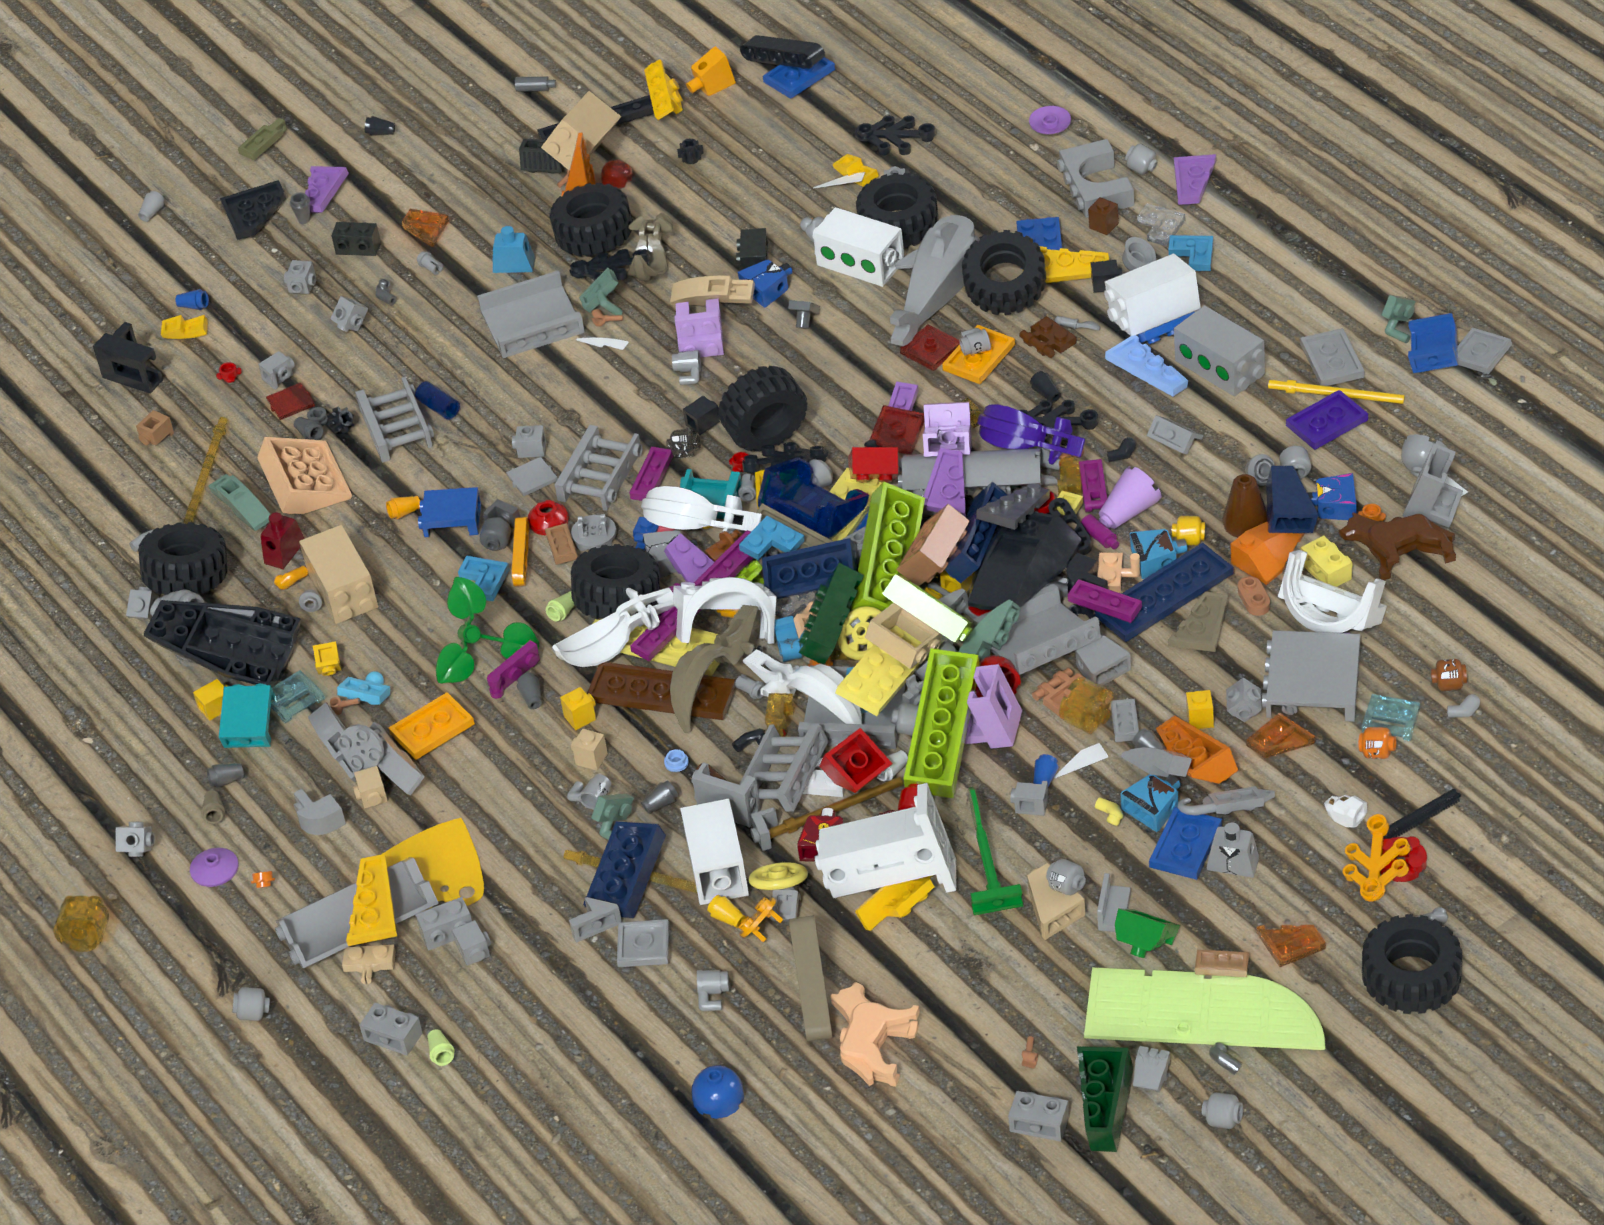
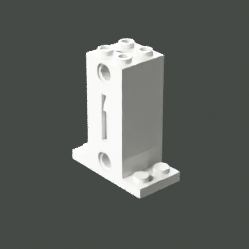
M927 783L920 784L917 787V796H914L916 807L820 829L819 840H816L818 855L815 856L817 869L822 870L824 886L826 889H830L833 898L932 875L937 876L939 884L943 883L946 893L956 891V857Z

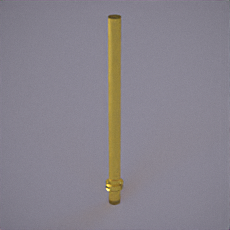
M220 417L217 425L213 428L214 435L184 517L185 524L193 522L221 438L226 434L228 420L225 417Z
M565 850L563 856L564 859L574 861L579 866L585 864L597 868L601 858L587 855L585 851ZM652 872L649 878L651 882L697 893L695 882Z

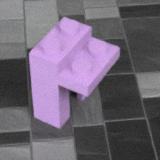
M719 298L706 300V312L689 314V302L676 303L675 325L679 352L699 350L700 357L724 355Z
M969 402L924 404V457L937 456L940 448L956 449L955 451H960L963 455L970 454L972 433Z
M999 664L976 667L973 678L983 697L977 698L974 691L969 692L967 704L971 714L965 744L988 742L990 748L1013 746L1022 709Z

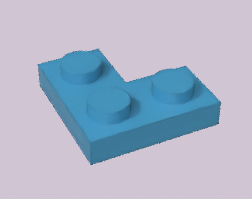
M1170 235L1169 255L1189 256V266L1195 271H1211L1213 236Z
M766 516L739 544V549L759 560L771 546L784 553L797 550L804 542V535Z
M466 556L458 570L459 577L476 581L475 583L483 590L486 600L494 601L510 568L509 563Z

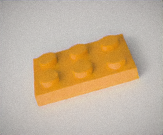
M977 325L975 328L986 330L991 350L964 356L959 345L943 362L942 368L945 372L981 384L1015 346V338Z
M446 692L388 729L390 735L417 760L470 728L475 723L474 718Z

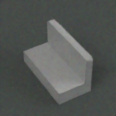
M1155 415L1147 434L1148 437L1183 454H1188L1194 438L1202 440L1204 436L1173 420Z
M1104 873L1097 909L1098 931L1116 932L1115 920L1118 908L1128 909L1131 887L1111 886L1109 873Z

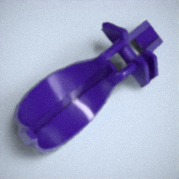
M991 404L985 407L977 420V424L980 425L979 434L987 443L1006 449H1027L1035 446L1051 450L1048 459L1050 465L1057 461L1062 452L1077 457L1082 455L1085 439L1072 435V426L1068 419L1056 417L1054 428L1040 424L1033 417L1017 409ZM1047 433L1053 434L1052 443L1045 442ZM1062 437L1068 439L1066 448L1060 446Z

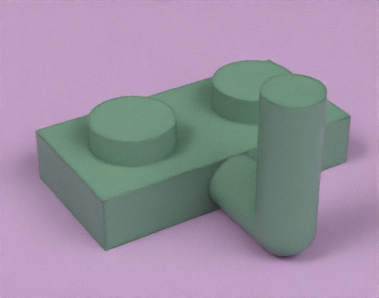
M607 268L579 297L583 308L589 313L595 307L601 305L613 315L622 314L623 311L608 301L606 297L618 284L614 271Z
M1389 295L1381 314L1389 319L1385 328V333L1388 336L1404 343L1409 342L1410 335L1395 328L1398 320L1408 322L1409 318L1412 317L1415 310V300Z
M627 793L598 797L591 818L597 822H602L599 831L600 836L609 840L613 821L627 820L632 810L631 805L634 797Z

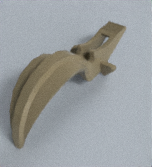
M662 212L656 216V220H645L639 216L629 225V229L639 230V242L635 251L648 249L651 260L648 265L641 255H635L627 275L637 276L639 281H650L653 276L664 275L667 271V259L661 239L662 233H673V220Z
M742 605L729 627L723 633L716 635L714 644L703 643L697 645L692 651H687L679 659L672 673L670 693L675 716L684 733L691 731V710L695 694L704 673L714 659L718 663L726 661L729 664H736L744 653L748 656L752 653L754 645L748 643L758 610L757 606Z

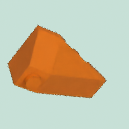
M583 132L578 133L565 191H562L561 196H563L564 192L573 190L574 187H582L589 183L591 185L596 184L593 165L589 162L590 155L587 154Z

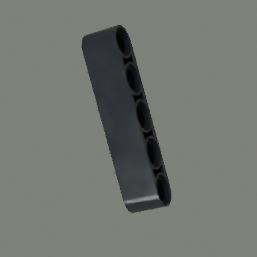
M760 35L753 36L740 47L741 55L748 61L805 69L812 68L825 57V51L818 43Z

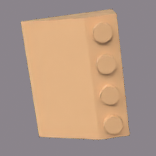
M264 437L257 458L282 513L305 514L351 499L352 494L326 441Z

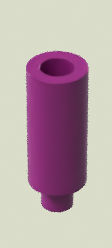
M1091 514L1086 515L1082 519L1081 523L1087 533L1105 548L1111 547L1112 549L1118 548L1119 542L1116 540V534Z

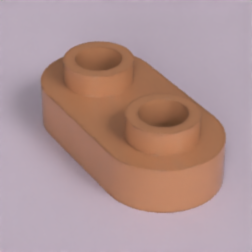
M1252 576L1240 579L1238 582V594L1247 611L1256 616L1268 613L1270 610V598L1261 581Z

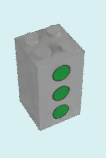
M1204 305L1174 327L1175 361L1235 397L1241 391L1246 390L1249 385L1265 374L1264 340Z

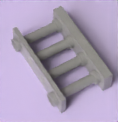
M406 377L401 378L404 389L382 396L367 398L364 389L355 392L359 409L382 463L390 460L388 451L399 445L424 438L428 448L433 447L431 438L434 437L430 424L426 425L415 400L416 392L413 384H408ZM407 397L408 403L379 412L377 410L372 411L376 406ZM413 411V417L384 426L383 424L378 425L380 420ZM419 425L420 430L392 439H384L388 433Z
M589 425L555 483L557 500L566 502L573 493L601 498L603 510L607 511L611 503L616 500L617 493L637 457H640L642 454L643 446L640 444L639 434L634 433L629 444L602 439L599 435L598 426ZM600 447L624 452L620 459L594 454ZM591 462L615 467L612 474L586 469L587 465ZM584 477L604 481L606 484L603 489L580 485L577 482Z
M774 724L769 725L739 785H741L747 775L755 777L759 799H778L785 812H794L828 743V739L820 724H811L806 735L800 737H780ZM780 746H800L796 754H777ZM771 764H791L787 771L768 772ZM763 781H783L778 789H759Z

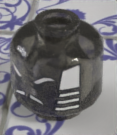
M691 428L672 431L670 439L666 441L667 449H671L673 456L677 459L694 457L697 451L701 449L700 436Z

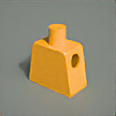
M716 46L713 47L692 65L691 70L694 78L687 82L686 86L692 94L700 89L707 96H711L734 85L736 82L727 56Z

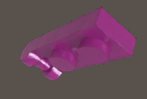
M1102 459L1079 461L1085 513L1092 512L1093 509H1101L1107 500ZM1092 498H1100V500H1091V499H1092Z
M531 640L487 676L492 698H501L507 687L540 661L536 643Z

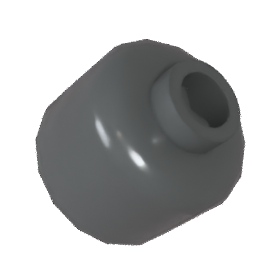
M499 517L487 519L482 525L480 532L481 544L486 549L492 551L506 548L511 535L510 525Z

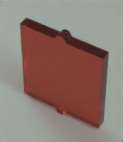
M301 383L266 396L271 406V411L275 412L279 420L315 406L310 397V392L306 391Z

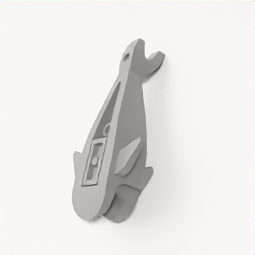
M951 215L938 220L933 228L928 229L919 248L895 263L897 269H913L904 310H896L890 317V324L896 325L891 337V344L905 346L911 342L917 334L919 326L963 288L962 260L964 259V254L967 249H970V245L975 240H980L975 235L973 222L967 217Z

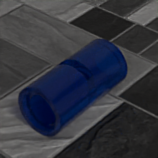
M429 381L422 382L415 391V398L446 420L453 419L460 410L459 401Z

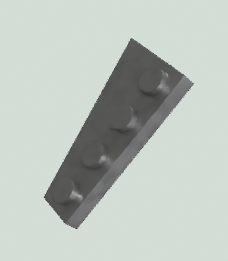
M1028 484L1027 487L1015 490L1012 494L1002 496L999 500L987 503L986 506L977 509L976 519L1015 530L1018 527V522L1023 523L1026 520V515L1033 514L1034 508H1039L1050 498V490L1042 488L1039 484Z

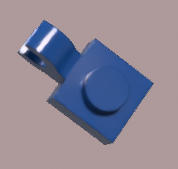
M639 517L633 530L634 541L637 542L635 548H641L645 551L643 534L657 532L659 525L649 522L645 517Z

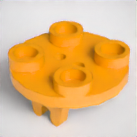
M763 897L755 906L757 912L752 917L747 916L739 924L738 928L741 929L739 935L742 938H745L752 932L764 943L767 938L758 931L760 929L759 923L765 917L769 918L770 916L779 923L783 921L772 910L776 903L774 897L770 899Z

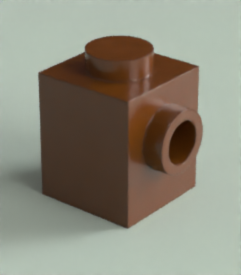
M1099 197L1088 209L1089 229L1108 235L1119 224L1118 204Z

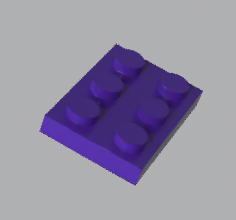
M1338 390L1287 418L1286 426L1311 448L1316 450L1368 420V413L1342 391Z

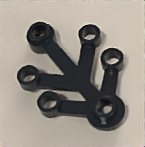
M888 115L873 125L869 123L860 124L855 131V137L859 141L870 142L875 145L880 155H888L890 153V144L881 141L879 138H885L898 147L900 155H908L911 153V145L900 138H921L924 142H930L935 137V126L925 123L920 125L918 130H901L903 128L911 129L915 127V118L908 115L895 124L894 117Z
M621 249L611 257L608 256V253L596 255L595 258L588 262L585 260L575 261L570 265L571 269L569 272L575 278L580 279L587 276L595 281L609 268L614 271L617 280L621 281L628 277L625 268L617 267L632 264L635 255H641L649 265L651 257L648 249L635 251L632 254V258H630L628 249Z
M1042 400L1038 406L1030 411H1019L1033 417L1044 426L1054 428L1056 417L1075 412V403L1072 400H1064L1060 406L1053 410L1050 400ZM1092 409L1084 410L1080 417H1061L1070 420L1071 425H1082L1086 430H1092L1098 425V413ZM1049 433L1046 434L1045 442L1050 443ZM1062 437L1061 445L1067 446L1068 439Z
M786 442L783 444L784 452L775 451L774 445H764L761 447L762 456L767 458L758 459L757 455H746L742 461V468L747 473L758 472L761 470L760 465L771 463V469L775 471L783 470L791 463H793L794 467L801 468L807 466L813 459L826 462L828 450L824 449L823 446H812L810 449L797 448L796 442Z

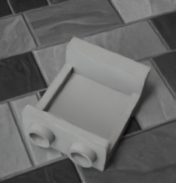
M704 762L698 770L694 771L692 784L694 785V798L697 805L729 799L734 822L747 827L752 825L751 814L761 811L755 777L747 775L741 785L710 776L709 766Z

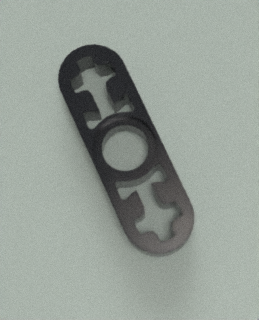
M1053 499L1048 507L1050 514L1060 516L1066 524L1069 522L1076 523L1077 526L1073 531L1085 543L1084 546L1078 548L1075 554H1088L1092 550V541L1084 526L1066 499ZM1057 507L1063 509L1065 514L1063 518L1060 512L1056 510Z

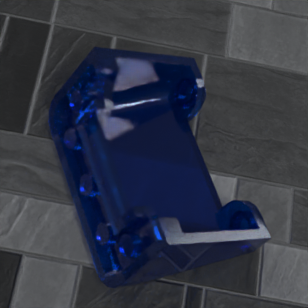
M799 457L765 468L758 496V507L764 504L830 540L860 514L867 505L869 494L862 490L853 489L849 491L844 500L812 483L813 468L807 461Z

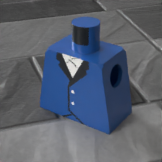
M765 260L739 271L738 277L739 280L754 281L753 299L765 308L788 290L787 276L793 272L788 263L778 267L770 260Z

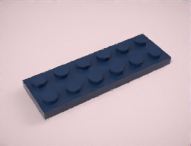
M1202 542L1121 593L1142 601V608L1132 623L1095 611V615L1099 621L1123 641L1127 642L1233 575L1234 567Z

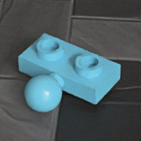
M372 671L366 676L365 680L347 677L337 687V695L347 697V699L359 698L361 701L368 702L371 705H380L390 695V686L383 685L384 677L381 673Z

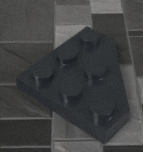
M277 180L222 197L220 201L236 239L240 240L258 234L286 197L280 181Z

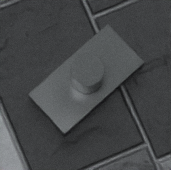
M789 300L788 309L797 312L796 328L809 329L810 314L819 315L820 306L812 302Z

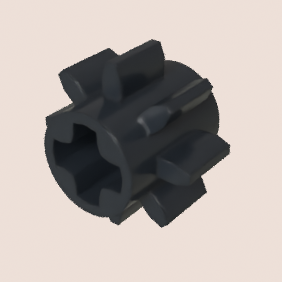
M689 138L679 144L680 148L677 149L678 158H682L683 163L695 164L701 160V155L704 154L703 145H699L698 140Z
M338 406L333 408L331 413L327 414L329 418L327 426L333 430L334 434L339 431L345 434L349 432L348 428L354 426L352 423L354 415L348 411L347 407L340 409Z

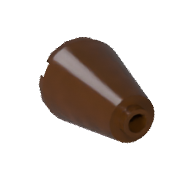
M1247 474L1239 475L1233 480L1222 517L1225 531L1237 538L1245 531L1267 522V510L1257 481L1253 476Z

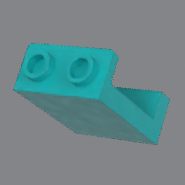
M687 469L685 477L681 478L680 488L691 490L703 496L713 505L725 507L727 495L740 497L738 491L742 481L740 472L731 471L729 480L725 481L694 478L692 469ZM717 512L716 519H724L725 513Z
M235 684L224 687L219 739L224 748L271 747V736L268 729L271 700H275V694L270 685L256 684L255 686H244Z

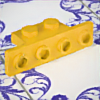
M661 59L651 63L644 69L654 115L657 120H660L672 111L678 114L683 110L681 105L682 97L678 92L680 87L674 78L670 79L665 73Z
M932 876L881 887L855 910L864 928L871 931L887 916L902 918L911 912V908L916 903L925 900L928 897V893L935 887L930 880Z

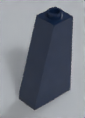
M1271 466L1266 483L1268 532L1313 533L1318 512L1294 467Z

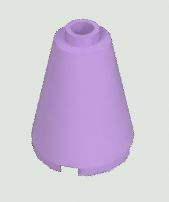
M1128 466L1099 511V521L1107 528L1115 529L1156 504L1161 499L1159 488L1155 491L1152 487L1155 482L1145 472L1136 467L1131 470L1130 466Z

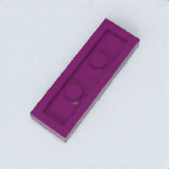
M658 447L650 448L629 492L630 499L642 501L651 489L660 486L673 458V450Z
M1079 579L1067 595L1069 602L1132 623L1142 608L1141 600Z

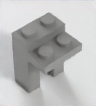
M1435 443L1433 444L1413 486L1402 515L1403 517L1422 514L1430 521L1447 528L1450 527L1463 490L1445 483L1448 475L1446 473L1453 461L1455 451Z

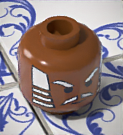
M1459 659L1438 660L1436 662V669H1431L1432 683H1437V688L1440 691L1460 690L1463 684L1467 683L1466 665L1461 664Z

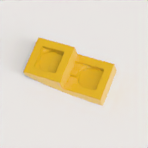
M846 154L833 163V167L843 176L865 172L862 181L853 182L862 187L879 177L877 169L864 166L861 158Z
M182 315L163 320L161 336L168 339H187L207 335L208 320L205 315L189 320H184Z

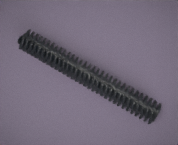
M1453 788L1390 824L1388 833L1383 836V839H1391L1400 836V834L1403 835L1405 831H1410V829L1415 828L1420 823L1422 824L1425 820L1427 821L1430 817L1435 816V814L1438 815V813L1450 808L1455 803L1457 804L1460 802V792Z

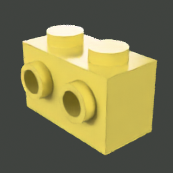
M1325 536L1301 547L1302 551L1307 552L1304 567L1317 580L1337 587L1352 579V561L1348 556H1344L1338 550L1335 543L1330 542Z

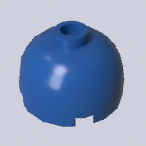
M709 1066L701 1070L693 1081L691 1089L693 1104L702 1115L703 1113L709 1114L711 1118L715 1119L728 1117L739 1109V1104L744 1100L743 1086L739 1076L726 1066Z

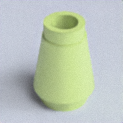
M571 591L548 602L546 614L551 620L562 621L575 605L572 601Z
M440 1030L430 1031L427 1037L431 1061L439 1066L449 1064L454 1058L455 1050Z

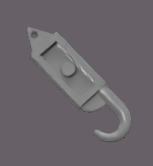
M1254 786L1211 793L1203 799V804L1186 806L1185 804L1191 802V799H1182L1178 803V809L1187 815H1202L1214 812L1216 814H1229L1232 811L1253 810L1256 807L1264 806L1265 802L1274 798L1275 791L1257 789Z

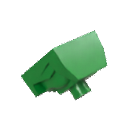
M1118 908L1115 920L1116 939L1132 945L1130 954L1145 958L1147 951L1155 950L1165 943L1173 945L1180 928L1179 924L1135 909Z

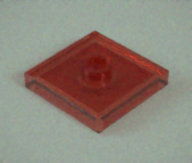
M927 324L913 337L911 342L900 347V354L935 371L960 343L958 339Z
M883 405L869 440L874 439L879 447H898V453L911 455L925 422L924 413Z

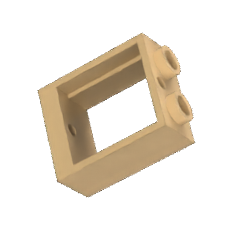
M896 603L891 604L870 621L865 635L867 640L910 669L917 663L921 664L930 653V648L939 649L942 643L940 641L941 633ZM896 625L920 641L921 644L915 648L890 631V629Z

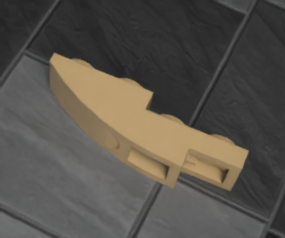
M731 276L690 278L673 283L670 304L676 305V303L689 302V305L706 306V300L717 298L722 303H752L755 283L753 280H732Z

